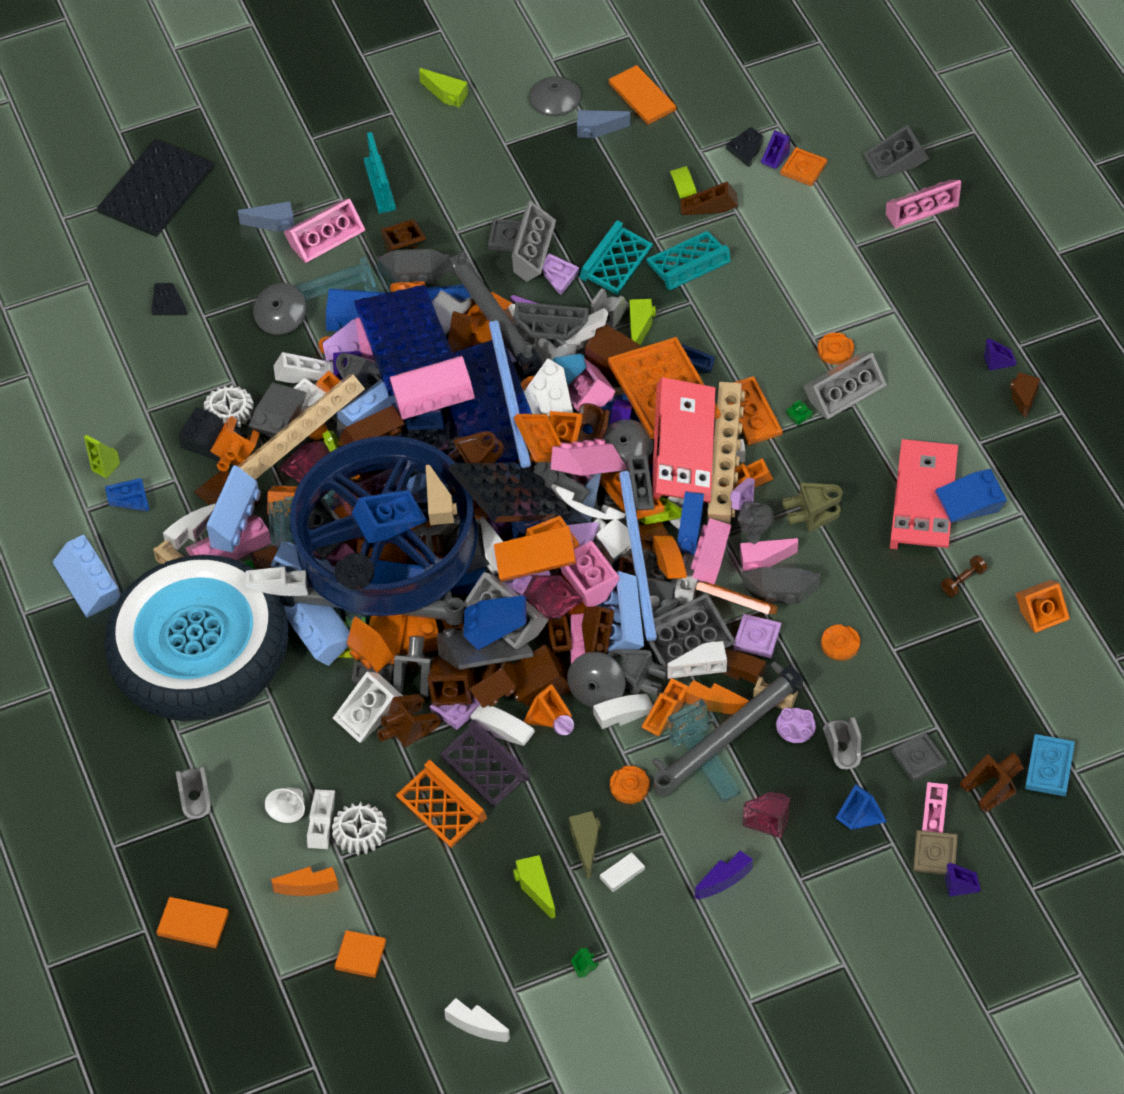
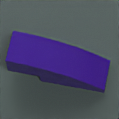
M739 850L728 864L720 860L695 887V898L700 900L713 896L736 884L752 870L753 859Z

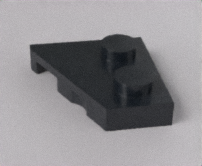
M750 127L728 142L726 150L750 167L754 156L758 152V148L763 142V136Z
M173 283L154 284L152 315H187V309Z

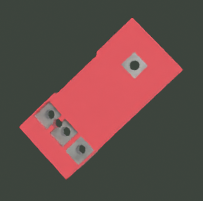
M661 378L657 383L652 496L654 499H659L662 495L684 499L685 491L703 493L704 503L711 502L715 387L668 378ZM684 403H688L690 408H686ZM661 416V419H660L659 456H657L658 424H659V417Z
M902 439L890 549H898V543L949 547L951 522L935 490L955 481L958 445ZM925 461H930L931 464H928V465H927V464H925L924 462H925Z

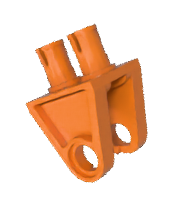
M233 416L228 418L210 450L220 457L217 467L221 471H227L230 464L238 466L247 459L255 448L260 434L253 429L246 439L234 432L237 419Z

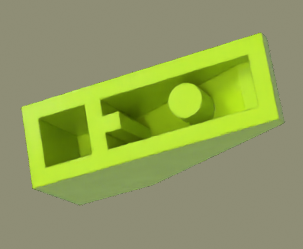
M423 68L419 69L420 83L443 103L460 108L468 95L466 81Z
M651 299L630 300L631 340L640 345L652 326V317H656L655 306H652Z
M85 435L84 441L91 470L107 479L120 464L118 452L114 448H109L92 437Z
M540 855L516 860V869H513L515 881L520 882L521 889L551 919L555 918V906Z

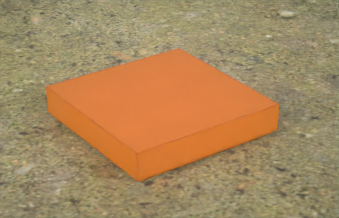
M795 147L780 170V175L813 186L826 166L827 159Z
M346 930L336 960L335 970L376 978L386 945V938Z

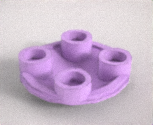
M784 708L776 722L777 731L780 736L792 743H803L809 740L814 735L816 729L812 712L799 708Z

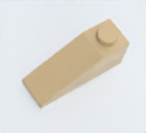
M426 465L430 525L454 523V515H457V505L452 503L451 494L431 466Z

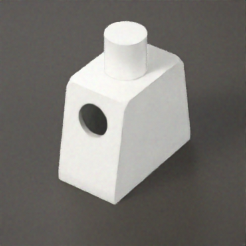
M598 518L594 521L599 523V529L593 539V543L601 549L606 560L612 565L631 549L628 527L617 519H613L610 523L606 524L602 519Z

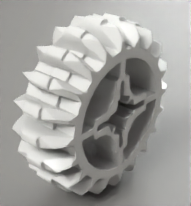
M224 385L223 389L217 387L216 392L211 391V394L204 401L205 411L215 414L223 420V423L230 416H233L237 419L235 427L241 428V424L246 425L247 420H251V415L254 412V403L250 394H247L245 389L241 390L240 386L234 388L231 385L230 388H227Z
M360 801L359 806H355L352 803L351 808L344 806V812L338 811V817H334L332 835L338 846L341 845L343 851L348 849L350 854L356 851L357 855L360 854V851H364L367 855L368 849L375 851V845L381 846V840H385L387 826L383 813L381 811L378 812L376 806L371 808L369 803L363 806Z

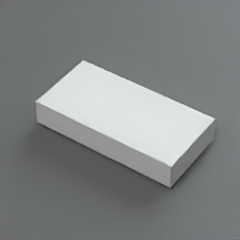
M631 852L600 874V879L614 892L644 871L645 866Z

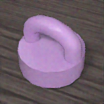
M559 716L555 719L553 728L559 735H568L574 729V722L569 716Z

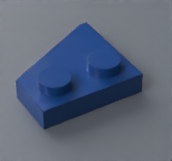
M142 478L105 486L109 506L149 511Z

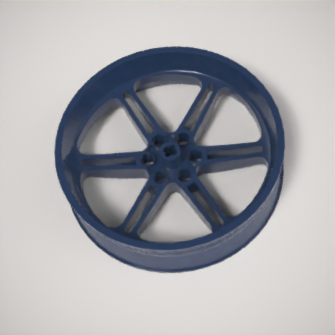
M379 436L357 440L335 449L320 459L299 483L290 509V527L296 545L299 565L302 571L306 570L307 581L311 587L335 606L353 613L369 616H393L412 612L430 605L447 594L458 584L470 567L476 551L478 538L477 523L473 512V498L448 470L451 464L456 463L448 455L432 445L399 436ZM426 465H430L441 482L455 493V496L452 497V503L457 505V515L454 516L460 519V529L455 546L443 559H440L410 529L385 541L368 543L365 538L360 554L368 557L371 547L374 548L370 557L374 570L384 546L387 543H394L425 571L399 582L369 584L360 590L344 589L338 584L335 574L320 565L312 556V552L319 547L365 536L353 515L310 530L308 528L309 518L315 506L330 490H333L354 508L358 501L355 496L361 498L372 495L349 479L375 470L393 469L382 494L393 493L400 474L404 469L395 492L405 491L411 473L416 471L426 474ZM428 499L415 500L427 519L426 521H430ZM406 539L410 543H412L433 565H431L415 548H413L406 541Z

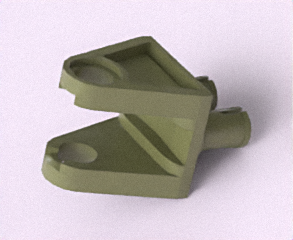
M800 483V493L798 495L782 498L784 510L800 507L801 509L798 512L787 513L789 525L805 522L808 532H812L837 519L841 514V508L838 503L842 499V489L833 484ZM835 492L838 493V496L831 498L827 494ZM834 507L836 511L828 512L826 509Z

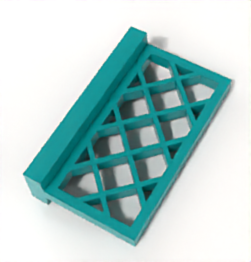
M369 132L367 133L369 157L363 158L377 210L378 213L394 211L396 206L382 158L378 154L373 134Z
M618 220L584 264L580 274V279L586 282L589 279L616 295L620 293L653 246V243L623 228V223ZM625 235L630 238V241L622 242L620 237ZM642 244L646 248L645 250L637 251L636 245ZM632 245L634 251L625 252L624 246ZM620 247L622 253L613 254L612 248ZM636 256L637 261L629 263L627 257ZM616 258H624L625 263L616 264ZM604 260H612L613 265L604 266ZM627 268L628 273L620 275L618 269ZM615 269L616 275L608 277L606 271ZM603 271L604 277L598 278L594 276L595 272ZM618 280L619 286L616 288L609 281Z
M708 231L647 258L648 265L665 281L666 288L669 291L731 262L730 249L726 245L722 246ZM707 238L709 240V243L700 241ZM688 246L694 247L693 250L685 249V248L688 247ZM698 247L706 248V251H700L697 249ZM673 253L679 254L678 257H673L670 255ZM683 254L691 255V257H690V258H683L682 255H683ZM660 260L663 261V264H657L654 262ZM667 261L676 262L675 265H667Z

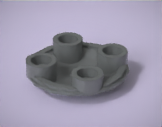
M668 598L662 601L659 609L656 611L652 609L653 618L677 608L680 600L677 598L670 600Z

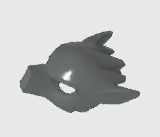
M751 501L743 503L738 516L742 532L747 533L746 539L753 544H756L761 535L771 527L774 519L773 511L769 505Z

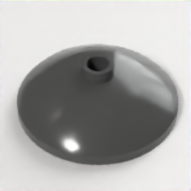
M551 76L541 79L530 90V103L537 112L546 116L556 117L569 114L578 107L581 101L580 88L575 82L565 77Z
M287 283L273 284L265 288L256 298L253 308L254 319L264 332L276 336L286 335L301 325L306 316L307 304L305 297L295 286Z
M624 419L609 424L602 438L605 440V443L613 444L625 465L628 456L647 455L649 461L653 453V439H650L643 424L635 420ZM622 439H627L626 442H621Z
M601 652L584 653L573 661L568 670L567 681L570 691L579 702L593 708L594 705L622 697L625 691L626 679L624 671L619 663L607 654Z

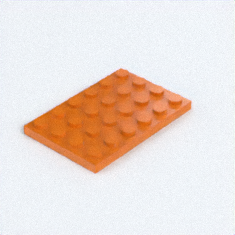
M677 337L608 358L610 368L650 439H654L656 393L659 380L661 378H668L704 385ZM684 403L686 408H690L688 403ZM715 404L714 419L721 417V412ZM661 416L659 417L658 437H660V419H661Z

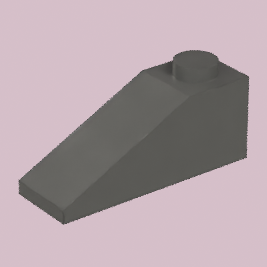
M647 455L628 456L626 471L630 473L636 511L654 510Z

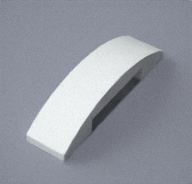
M555 484L551 486L562 501L586 515L600 519H620L626 515L607 505H603L601 511L572 500L575 493Z

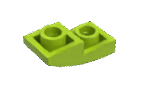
M687 166L670 171L680 198H686L697 193Z

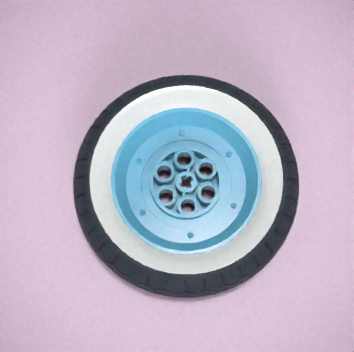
M193 555L164 562L145 572L131 583L119 597L110 613L104 639L105 657L110 674L119 689L129 700L143 710L162 718L177 721H199L233 712L252 701L269 685L284 659L288 643V621L279 595L246 588V571L255 569L231 558L216 555Z

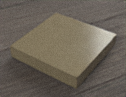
M917 830L913 872L945 875L948 863L956 865L958 834Z

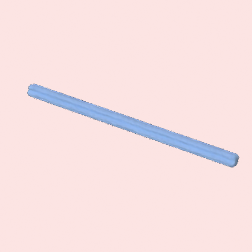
M496 320L494 322L491 321L489 327L520 465L522 468L530 467L531 462L527 445L513 419L516 414L520 413L499 322Z
M622 471L619 473L645 636L647 641H655L657 639L630 473Z

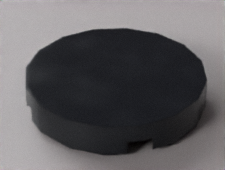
M359 553L348 554L345 556L346 558L340 559L337 562L335 578L344 589L360 590L365 588L372 582L375 576L374 565L366 555Z

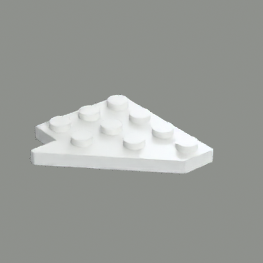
M550 359L545 361L517 401L520 414H547L549 417L550 411L573 413L563 367ZM508 413V415L506 416V420H508L509 422H511L510 416H509V413Z

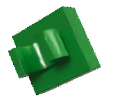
M800 400L793 403V406L786 410V414L797 426L813 416V412Z
M580 948L571 959L579 978L586 977L590 971H594L599 965L593 962L592 959L595 955L589 953L587 948Z

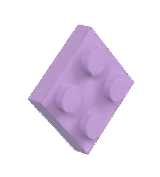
M743 614L733 650L772 658L780 633L781 623Z

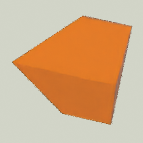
M549 684L535 697L523 722L553 727L557 717L565 715L571 718L572 714L553 685Z

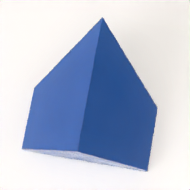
M857 784L836 816L837 820L851 830L887 822L874 797Z

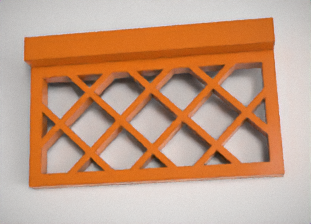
M429 760L424 764L425 768L396 796L440 839L452 848L478 822L482 823L485 821L487 816L485 811ZM427 776L430 779V786H420V781ZM433 790H442L444 792V799H433ZM409 791H416V800H406L403 796ZM419 791H430V799L419 800ZM443 803V812H432L433 804ZM447 803H456L457 811L446 812ZM419 804H429V812L420 813L418 811ZM469 815L472 818L468 824L460 825V816ZM443 816V825L432 824V817ZM446 816H457V825H446ZM446 829H456V835L451 840L445 836Z

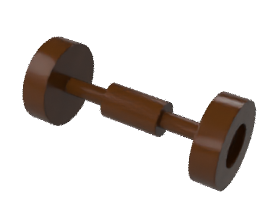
M975 555L969 560L972 568L966 569L957 576L956 581L946 578L941 582V587L948 596L954 597L959 593L957 584L969 578L973 571L978 574H983L987 571V565L980 556Z

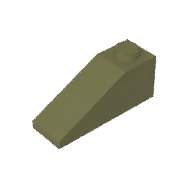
M592 811L569 817V828L587 878H591L598 843V830L601 829L598 817H594Z

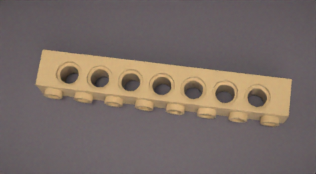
M353 374L347 375L240 463L238 467L253 479H257L365 388Z
M719 382L717 407L721 412V417L717 418L715 423L711 502L708 503V521L711 518L731 524V517H735V509H732L730 495L732 490H734V484H738V473L735 472V467H739L740 456H736V453L741 448V440L738 439V434H742V423H739V418H743L744 407H740V405L745 400V391H742V383ZM725 501L726 503L720 504L718 502Z

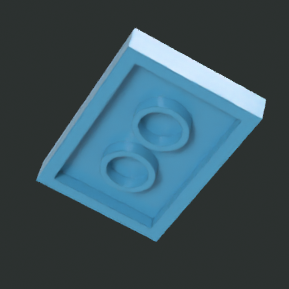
M1035 734L1025 789L1066 797L1075 741Z

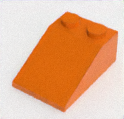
M407 616L399 654H408L410 636L425 637L423 653L438 650L436 620Z

